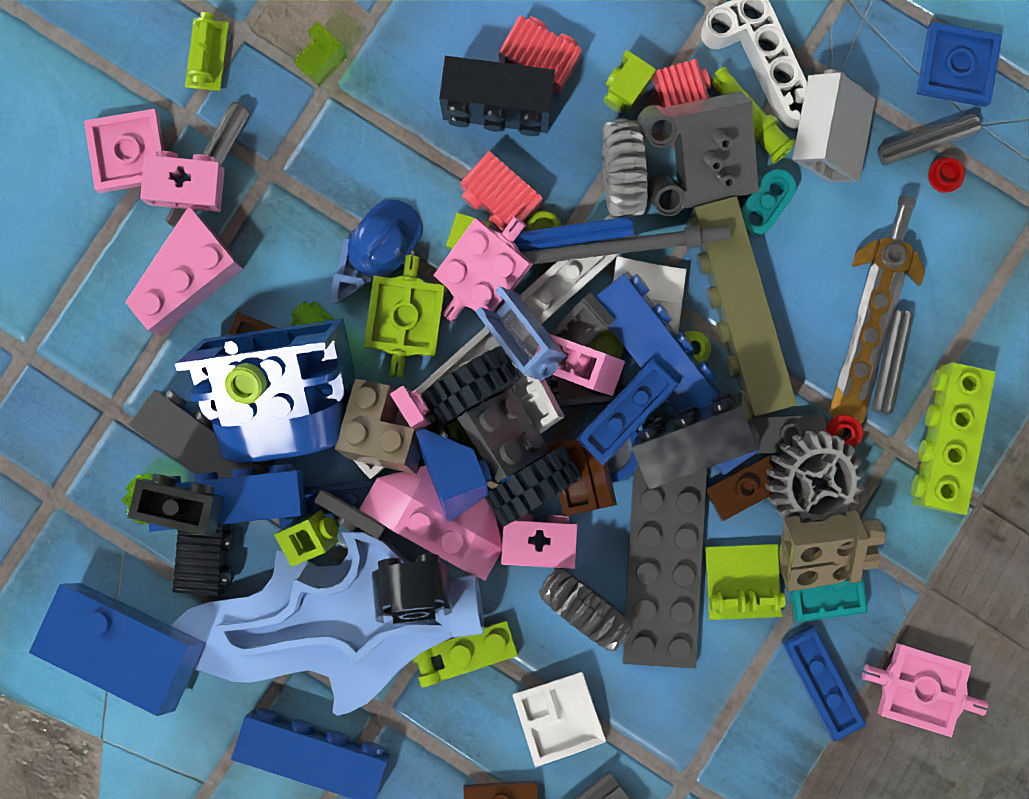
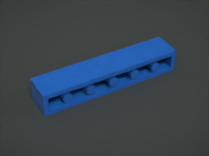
M627 271L595 296L615 319L609 326L641 369L651 359H654L680 384L666 399L675 412L697 404L700 409L713 404L711 401L713 397L728 392L727 389L722 392L715 384L714 380L717 379V376L706 361L699 363L691 353L695 348L683 332L677 334L670 326L669 322L672 321V318L661 303L654 305L646 295L650 289L638 274L632 276ZM760 441L758 450L720 463L717 467L724 475L758 452L760 450Z

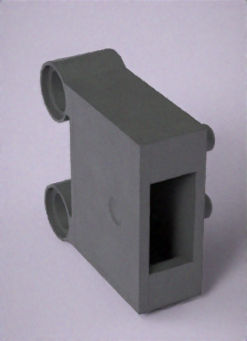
M741 91L665 108L660 105H650L641 111L638 117V124L642 129V134L653 146L665 148L674 142L678 179L674 180L668 174H658L649 180L647 187L648 199L660 214L673 216L678 214L683 208L759 192L752 101ZM665 120V124L660 131L651 132V128L656 121ZM672 189V193L668 198L659 200L660 195L664 191Z

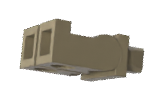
M857 511L846 512L845 516L834 515L826 521L801 523L799 516L785 517L781 535L782 542L780 543L779 569L788 592L844 582L847 578L850 583L861 582L863 570L879 568L880 553L876 545L884 544L886 537L880 520L861 521Z

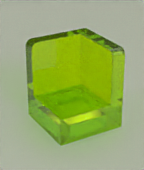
M316 22L307 31L312 42L294 59V64L312 82L320 87L347 59V54L344 46L320 23Z

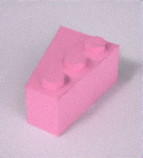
M188 206L125 303L148 331L160 336L241 272L243 268L204 219Z

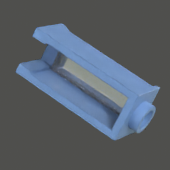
M499 286L495 292L501 299L505 300L497 312H493L479 307L476 313L520 372L525 376L542 381L556 372L559 363L567 354L558 347L522 301L520 294Z

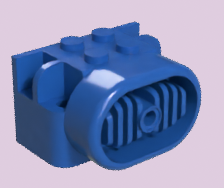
M343 318L206 338L201 340L175 363L177 371L190 369L194 387L189 391L190 400L198 402L202 413L212 420L219 453L227 461L250 463L302 456L328 449L336 445L339 440L341 425L346 412L343 396L355 377ZM242 363H250L257 366L264 374L267 382L263 395L251 404L235 402L225 390L224 382L226 375L234 367Z

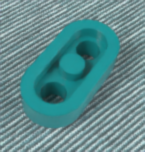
M775 169L765 174L758 183L759 192L752 193L742 206L741 213L748 235L761 236L768 232L795 195L796 182L787 171ZM777 185L781 189V194L778 196L773 195L770 192V186ZM750 214H758L761 218V223H752L750 221Z

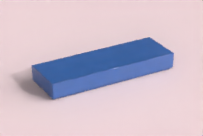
M651 359L577 437L576 441L601 465H604L680 384L654 359Z
M812 625L781 641L831 740L836 742L865 727L867 724L816 627Z

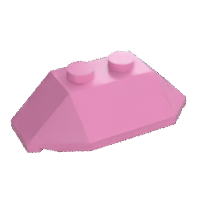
M426 465L418 467L417 474L401 471L378 477L359 508L360 511L431 553L438 554L440 558L472 575H476L484 581L502 552V543L495 513L485 498L457 518L447 522Z

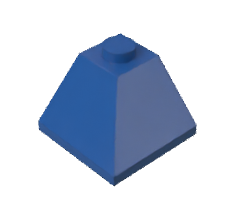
M425 429L416 431L423 460L447 522L457 518L488 496L487 482L492 481V477L485 459L478 461L472 448Z

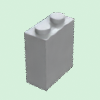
M831 69L825 70L824 74L808 75L792 160L827 182H860L875 98L864 91L861 85L855 84L846 77V74L842 71Z

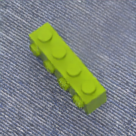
M954 362L941 365L940 370L936 371L932 382V389L936 391L933 405L931 404L928 407L925 416V425L928 426L926 440L921 442L918 450V460L921 461L919 475L914 477L911 484V496L914 497L912 505L951 514H968L996 372Z

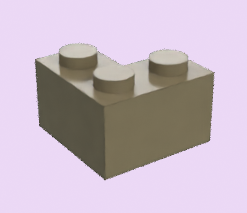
M355 378L335 450L350 460L417 474L422 456L416 434L417 430L394 424L399 408L390 393L395 390L390 385Z

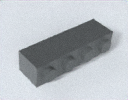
M154 389L128 424L194 474L218 472V479L232 477V470L255 468V475L270 473L269 466H274L269 460L235 463L222 458L219 453L212 420L208 419L200 410L194 414L184 407L187 400L171 389L167 393Z

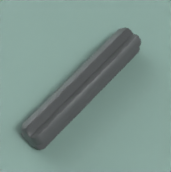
M970 114L882 145L877 150V154L881 164L886 166L977 134L982 126L979 117L976 114Z
M896 310L888 330L872 404V411L879 414L889 415L894 411L914 317L913 313L909 311Z

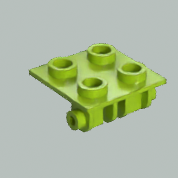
M778 544L705 547L709 620L782 617L781 608L785 607L786 601L785 594L780 592Z

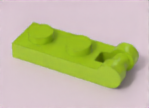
M506 619L485 626L484 634L457 638L451 637L423 651L412 661L418 665L421 674L418 676L421 688L440 681L516 657L518 653ZM441 654L445 667L434 670L431 657Z

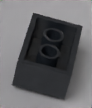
M445 55L439 96L443 120H447L450 125L456 127H469L470 123L484 125V129L494 132H502L505 128L517 129L520 134L526 136H539L540 132L548 133L555 69Z
M728 391L711 399L713 404L700 409L697 404L690 405L677 411L676 418L664 422L662 417L642 425L643 430L639 431L631 448L649 489L759 449V431L743 392L734 395L732 391Z

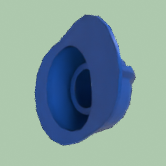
M387 200L378 203L372 208L354 230L348 242V256L355 269L368 277H384L392 274L405 260V255H409L416 246L421 236L422 224L418 213L410 205L398 200Z

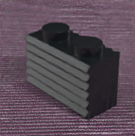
M229 524L217 525L215 534L205 536L177 530L173 593L215 596L223 594L224 587L228 588L231 583L232 568L226 565L227 551H232L234 547V529H229Z

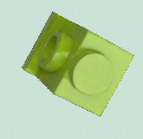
M626 50L622 56L620 68L616 67L605 83L609 88L607 95L603 99L604 103L616 112L623 110L630 114L653 81L656 69Z
M322 509L290 522L274 534L291 567L326 553L339 542L336 521L330 516L326 517Z

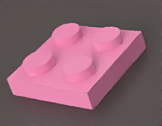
M156 109L84 121L95 191L105 193L140 187L142 184L144 155L156 156V151H165L159 113Z

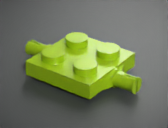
M405 255L403 276L394 278L373 276L363 347L366 349L382 350L392 355L390 377H396L397 372L398 378H404L406 357L419 355L436 358L446 287L445 285L426 283L417 278L421 259L418 256H413L412 264V256Z

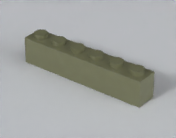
M737 196L695 207L690 214L691 219L687 220L688 227L699 225L700 229L726 225L730 227L731 240L702 243V247H699L701 253L697 254V262L702 275L707 274L710 287L707 288V297L711 308H717L720 322L716 323L718 336L721 343H727L730 356L726 357L728 371L732 378H737L740 388L736 395L743 392L753 417L796 406V399Z

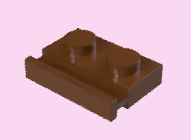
M576 439L547 445L550 450L549 453L563 445L583 476L576 483L558 493L563 516L617 505L607 462L601 465Z

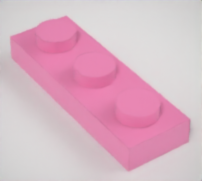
M401 386L390 393L411 428L418 431L432 425L428 417L433 413L416 389L410 392L406 387Z

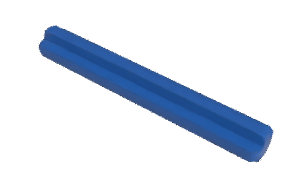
M627 216L520 232L514 243L521 252L629 237L634 235L633 219Z

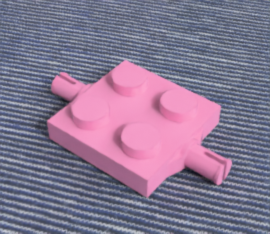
M513 216V219L503 232L493 230L481 219L475 218L433 275L454 296L445 311L442 312L444 317H447L451 322H455L465 306L472 308L475 312L479 307L497 312L505 303V300L501 299L495 292L496 289L502 286L514 291L533 265L529 259L520 253L514 243V240L523 228L526 227V224L521 219Z
M896 643L891 664L886 670L869 666L868 664L863 668L867 672L876 674L874 676L862 672L863 680L882 685V696L877 714L883 717L952 737L956 721L963 710L977 713L981 716H984L987 710L973 706L975 704L988 708L987 700L968 696L967 681L971 666Z

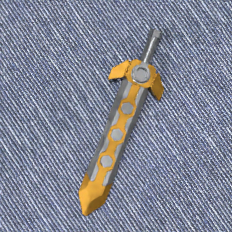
M899 196L898 209L889 238L885 237L878 241L873 240L855 252L852 267L870 262L872 265L869 267L856 313L857 318L829 409L831 419L837 415L847 414L855 417L860 424L864 422L877 378V369L888 330L894 318L905 274L916 285L920 286L922 284L925 270L918 252H913V247L909 243L904 242L911 213L915 209L917 201L915 198ZM841 428L837 436L843 439L851 433V430Z

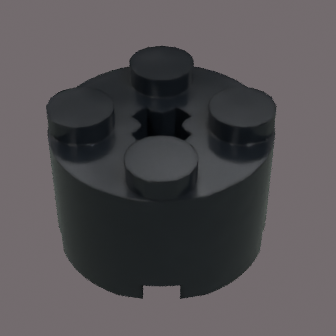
M438 554L420 555L416 557L415 562L401 563L399 558H388L378 561V569L372 572L375 620L377 622L384 623L383 616H392L393 624L415 623L436 619L435 611L444 609V616L452 613L448 567L445 563L440 562Z

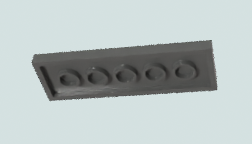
M640 467L633 474L625 615L631 620L633 629L623 644V664L696 669L707 469L652 489L648 488Z

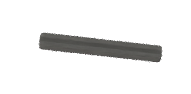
M231 102L202 155L212 156L215 158V162L222 164L249 116V110L238 102ZM171 208L166 217V222L175 228L187 209Z

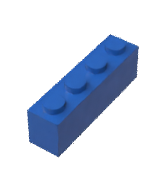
M292 464L269 466L270 473L255 475V468L232 470V477L218 479V472L195 474V481H192L215 487L213 494L224 496L218 525L307 515L303 471H292ZM170 476L177 478V486L190 488L191 482L181 483V476ZM149 523V532L173 530V528Z
M258 708L257 711L252 710L245 716L231 760L351 799L377 798L390 754L383 752L384 747L368 741H363L362 745L348 741L349 736L339 731L328 730L326 734L314 730V725L304 720L293 719L292 722L278 718L279 713L266 708Z

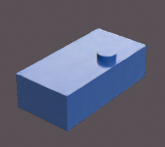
M66 583L59 585L29 653L155 716H160L176 710L205 642L82 583Z

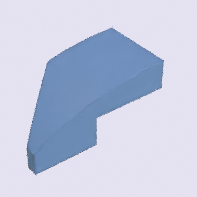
M343 239L337 273H334L328 302L330 304H337L373 281V277L359 273L351 264L348 256L349 239Z

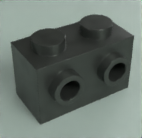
M153 474L152 480H136L127 518L203 536L216 533L224 496L213 494L215 487L191 482L190 488L176 485L177 478L160 474Z

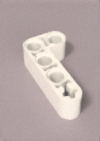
M731 0L712 9L701 29L703 43L711 49L718 50L741 41L772 111L778 119V123L788 130L798 129L801 113L798 110L791 111L790 106L793 109L800 108L802 111L807 81L770 1ZM744 10H754L758 14L759 18H748L745 15ZM720 23L725 26L727 32L717 33L713 30L711 24ZM758 41H768L773 46V51L763 50L759 46ZM781 72L785 74L788 83H779L774 78L773 73Z

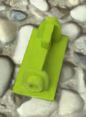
M201 12L200 18L193 19L185 88L221 92L229 22L216 21L215 15L212 13Z

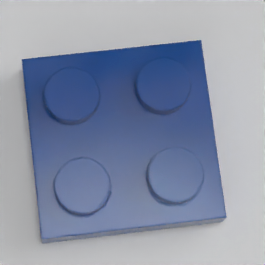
M932 22L927 28L916 94L987 107L992 99L1002 34Z

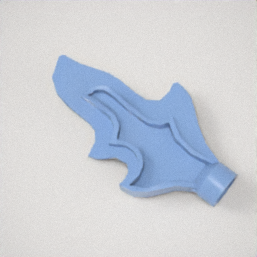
M341 532L348 546V554L340 565L319 567L307 560L291 567L283 551L277 550L273 576L262 591L249 597L207 602L190 608L171 626L205 642L194 668L197 671L232 682L246 683L307 670L329 677L334 695L332 713L339 716L366 705L389 683L400 669L423 651L451 637L457 638L484 634V616L479 582L476 575L449 578L452 613L444 616V609L435 611L436 619L428 621L393 624L392 616H383L384 623L377 622L375 620L372 572L378 569V561L383 559L399 558L401 563L409 561L389 541L383 538L377 539L366 532Z

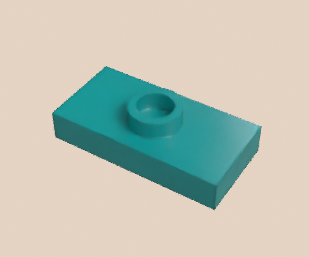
M863 576L861 577V582L850 583L847 578L844 582L789 591L793 621L796 623L868 613Z

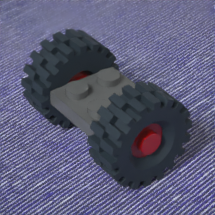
M499 346L485 352L481 356H477L454 372L449 373L442 380L428 388L422 394V397L441 428L455 422L457 419L459 420L482 459H485L497 483L516 472L514 476L488 491V496L485 497L504 527L564 491L583 476L563 445L530 465L531 462L550 450L525 412L521 402L510 388L521 377L503 348Z

